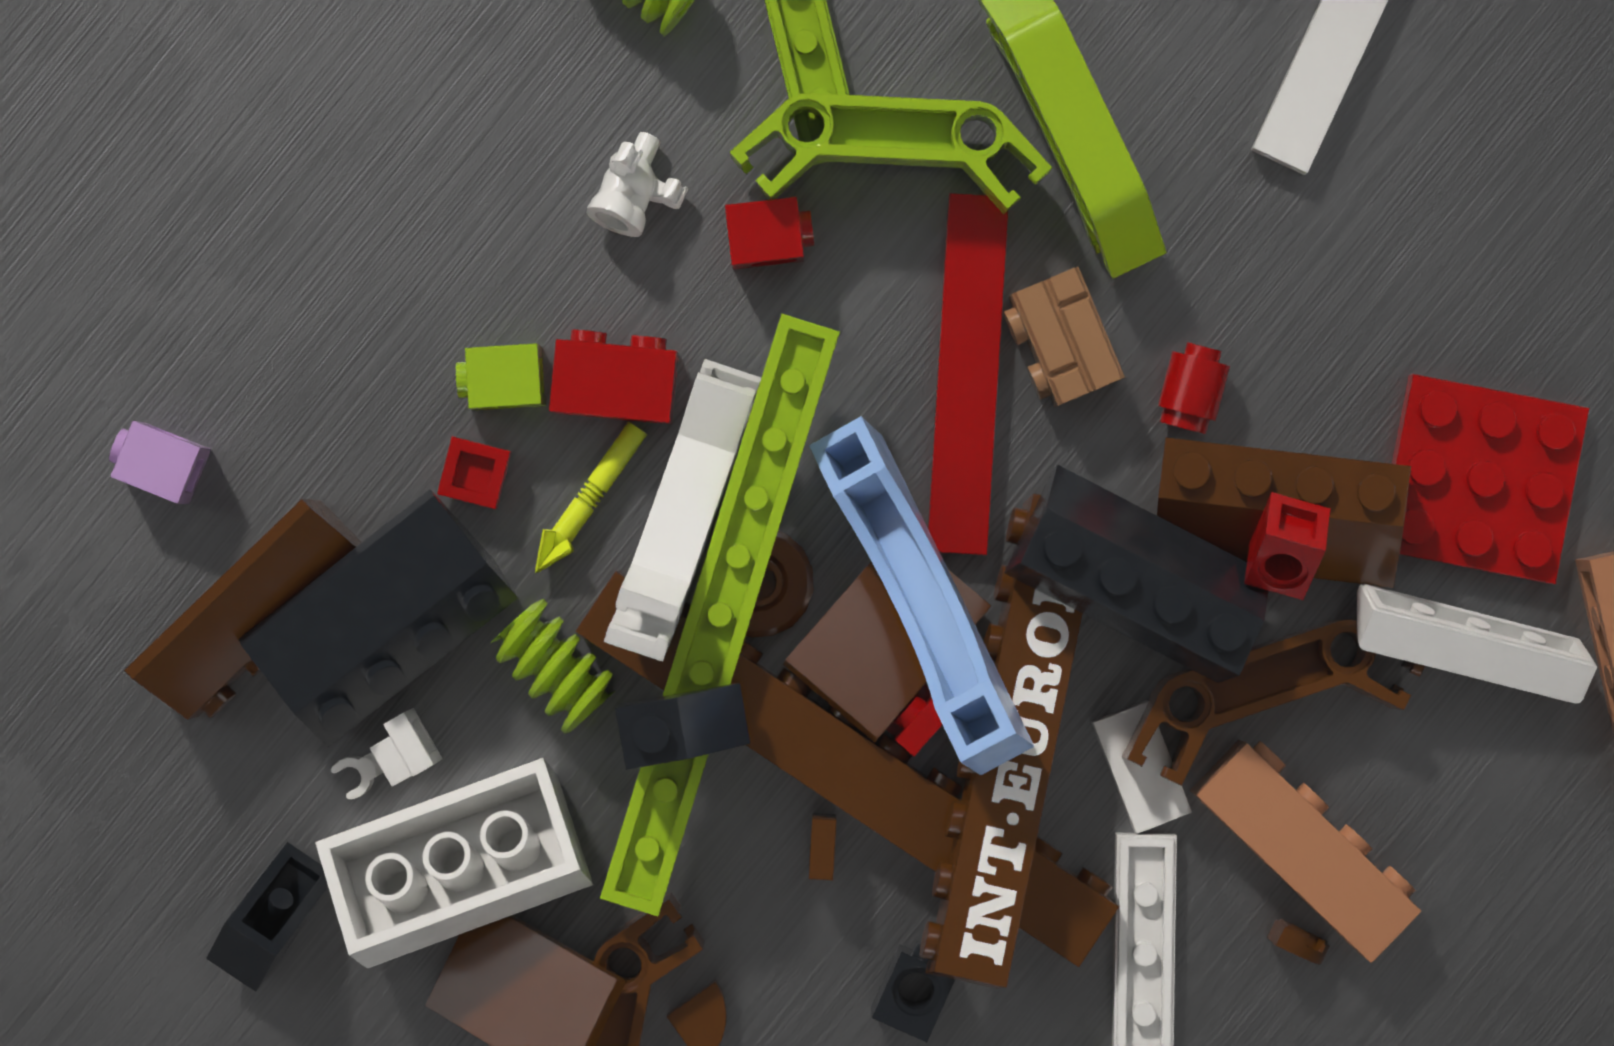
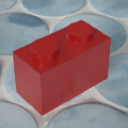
M571 330L570 340L556 339L549 405L550 412L672 425L679 353L676 350H666L667 339L631 335L630 346L606 344L607 333L588 330Z

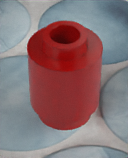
M1189 342L1186 344L1184 354L1172 351L1158 406L1163 407L1160 418L1161 423L1206 434L1209 421H1216L1230 370L1229 365L1219 363L1222 351Z

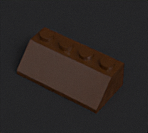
M1166 437L1157 516L1247 562L1250 540L1271 492L1330 508L1326 552L1314 578L1394 588L1404 528L1411 466Z
M301 499L124 671L135 682L187 720L199 717L203 712L209 718H212L236 696L237 693L230 686L241 675L248 671L254 677L261 672L243 649L238 639L362 542L321 500Z

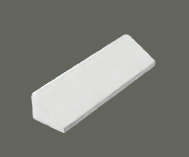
M1365 583L1364 585L1360 584L1358 587L1357 640L1359 647L1365 651L1574 704L1580 703L1584 699L1597 669L1594 660L1579 638Z

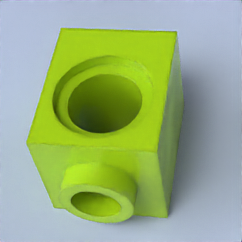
M537 343L465 348L466 362H456L458 398H468L469 409L478 411L546 406L542 346Z

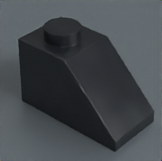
M740 683L621 703L615 708L626 770L690 759L750 744Z
M287 842L226 920L206 959L256 992L286 953L329 887L322 865Z

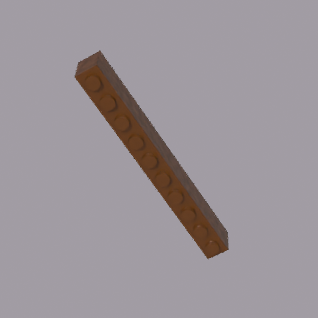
M615 571L575 632L664 691L691 604L685 602L663 662L604 642L606 632L616 612V600L626 577L621 571ZM744 640L731 684L740 683L750 737V744L746 746L936 872L940 861L949 862L953 838L945 837L946 820L952 801L961 802L958 794L963 786L935 767L932 768L928 776L908 763L912 754L885 734L882 735L878 743H874L831 705L826 709L808 697L812 689L790 670L783 667L777 676L760 665L758 662L763 653ZM1037 836L1019 928L1077 967H1080L1119 908L1115 901L1107 896L1113 886L1085 867H1082L1078 875H1075L1057 863L1063 853Z

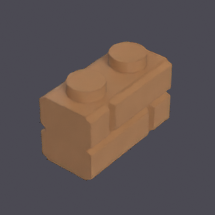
M1079 266L1010 295L1009 300L1013 308L1004 311V317L1016 344L1018 345L1026 341L1036 363L1028 366L1027 371L1040 400L1050 396L1054 407H1057L1125 378Z

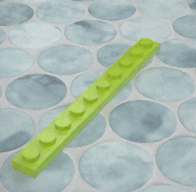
M781 313L663 696L731 684L840 331ZM709 754L640 767L600 899L657 917L659 916Z

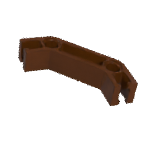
M1356 620L1327 621L1253 646L1240 676L1217 683L1190 668L1160 680L1149 696V702L1122 758L1143 767L1147 757L1142 755L1160 723L1169 728L1177 729L1181 733V738L1172 758L1173 763L1171 768L1163 766L1159 775L1182 786L1211 728L1341 684L1396 710H1404L1411 695L1395 684L1389 690L1368 677L1367 670L1373 664L1376 653L1365 651L1359 647ZM1342 632L1353 637L1357 647L1354 660L1346 666L1337 664L1332 658L1330 650L1332 641ZM1403 660L1401 665L1408 669L1409 673L1417 677L1421 676L1425 668L1424 665ZM1186 686L1194 691L1197 696L1198 706L1192 717L1179 721L1170 711L1169 700L1175 690Z
M672 892L664 897L658 917L642 912L610 933L602 941L593 962L617 975L610 967L609 955L619 948H628L639 956L641 970L630 977L617 975L626 980V983L595 1046H640L652 984L703 950L705 941L693 924L683 929L686 933L683 943L659 956L653 954L649 943L641 936V934L666 914L673 924L682 918L679 912L681 905Z

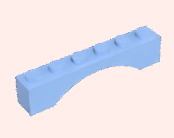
M860 416L810 444L809 447L834 499L866 550L901 618L925 675L934 708L960 762L979 775H982L1035 747L883 436Z

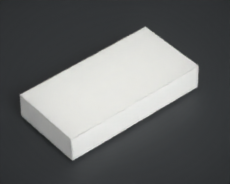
M1147 700L1091 721L1130 824L1136 834L1192 813L1182 786L1159 775L1163 766L1171 768L1173 763L1159 726L1142 755L1147 757L1143 767L1122 758L1149 702Z

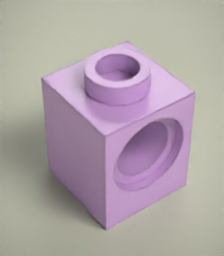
M132 421L129 430L121 429L112 445L109 461L115 463L110 477L174 503L190 504L211 449L148 423Z

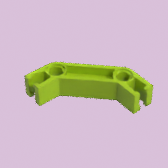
M978 0L979 5L989 17L986 20V25L990 36L1012 68L1076 201L1090 245L1096 254L1102 253L1106 270L1112 279L1166 254L1165 245L1146 188L1056 3L1053 0Z
M821 93L797 94L786 100L730 151L731 159L746 175L754 169L750 164L749 157L774 138H780L785 147L795 155L772 181L764 174L755 180L759 185L760 191L768 200L779 197L817 161L962 168L1003 214L1014 206L1021 197L1015 190L1008 193L986 164L993 160L1000 150L1007 149L1032 172L1028 175V178L1034 185H1037L1052 169V166L1002 111L989 103L965 100ZM800 113H814L822 120L824 130L819 138L811 142H802L792 136L789 131L790 122ZM975 120L985 122L993 131V144L987 149L979 151L967 147L962 141L960 133L964 124Z

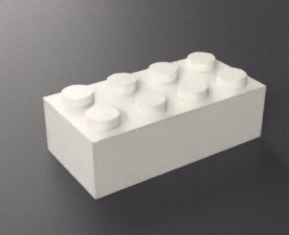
M544 758L315 842L348 954L367 969L593 885L558 775Z

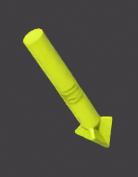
M628 421L587 479L589 483L585 482L584 486L586 487H581L582 493H577L579 497H574L552 529L542 530L535 573L541 572L574 552L571 542L594 512L593 506L596 508L598 506L596 502H601L599 498L604 497L603 492H608L647 437L645 432Z

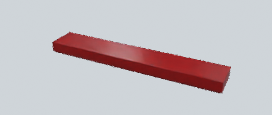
M949 193L928 518V530L939 552L987 555L1008 211L1003 214L987 195Z

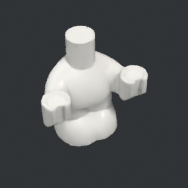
M640 132L634 144L630 142L621 143L618 152L610 158V168L604 174L599 192L592 198L586 209L589 218L615 233L639 237L645 228V211L649 201L663 203L673 209L680 208L688 187L685 186L683 188L681 182L675 178H668L666 183L660 181L655 176L651 167V163L661 144L657 137L646 132Z

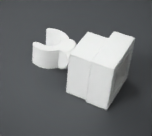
M414 708L383 724L389 737L370 747L371 753L364 757L351 755L339 760L332 766V773H337L346 767H353L361 775L360 785L346 794L347 799H355L364 795L371 789L374 778L382 773L385 774L390 785L393 787L410 776L414 777L443 759Z

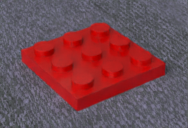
M1409 375L1392 464L1411 466L1399 555L1556 584L1590 408L1427 376Z

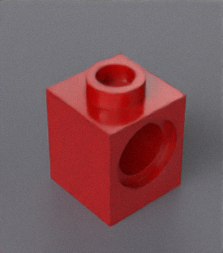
M797 197L725 205L733 270L804 262L803 247L814 246L811 211H799Z
M1271 492L1250 540L1244 584L1304 600L1326 552L1330 508Z

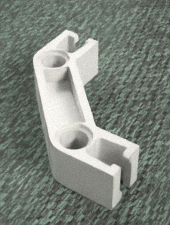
M707 359L704 360L700 373L698 372L695 378L678 436L635 556L621 585L616 600L617 609L608 626L604 642L663 662L681 617L734 465L761 377Z

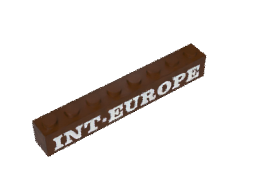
M1033 493L1023 503L1022 509L1014 507L1006 533V542L1015 544L1013 553L1041 495ZM1002 565L994 591V600L1002 602L998 625L989 624L984 644L1035 747L982 775L974 772L959 760L957 777L965 778L966 780L961 802L952 801L946 820L945 837L953 838L949 862H939L934 878L932 897L941 899L936 923L927 921L920 945V957L928 959L925 973L994 989L1007 988L1083 615V613L1005 574L1004 572L1007 567L1005 565Z

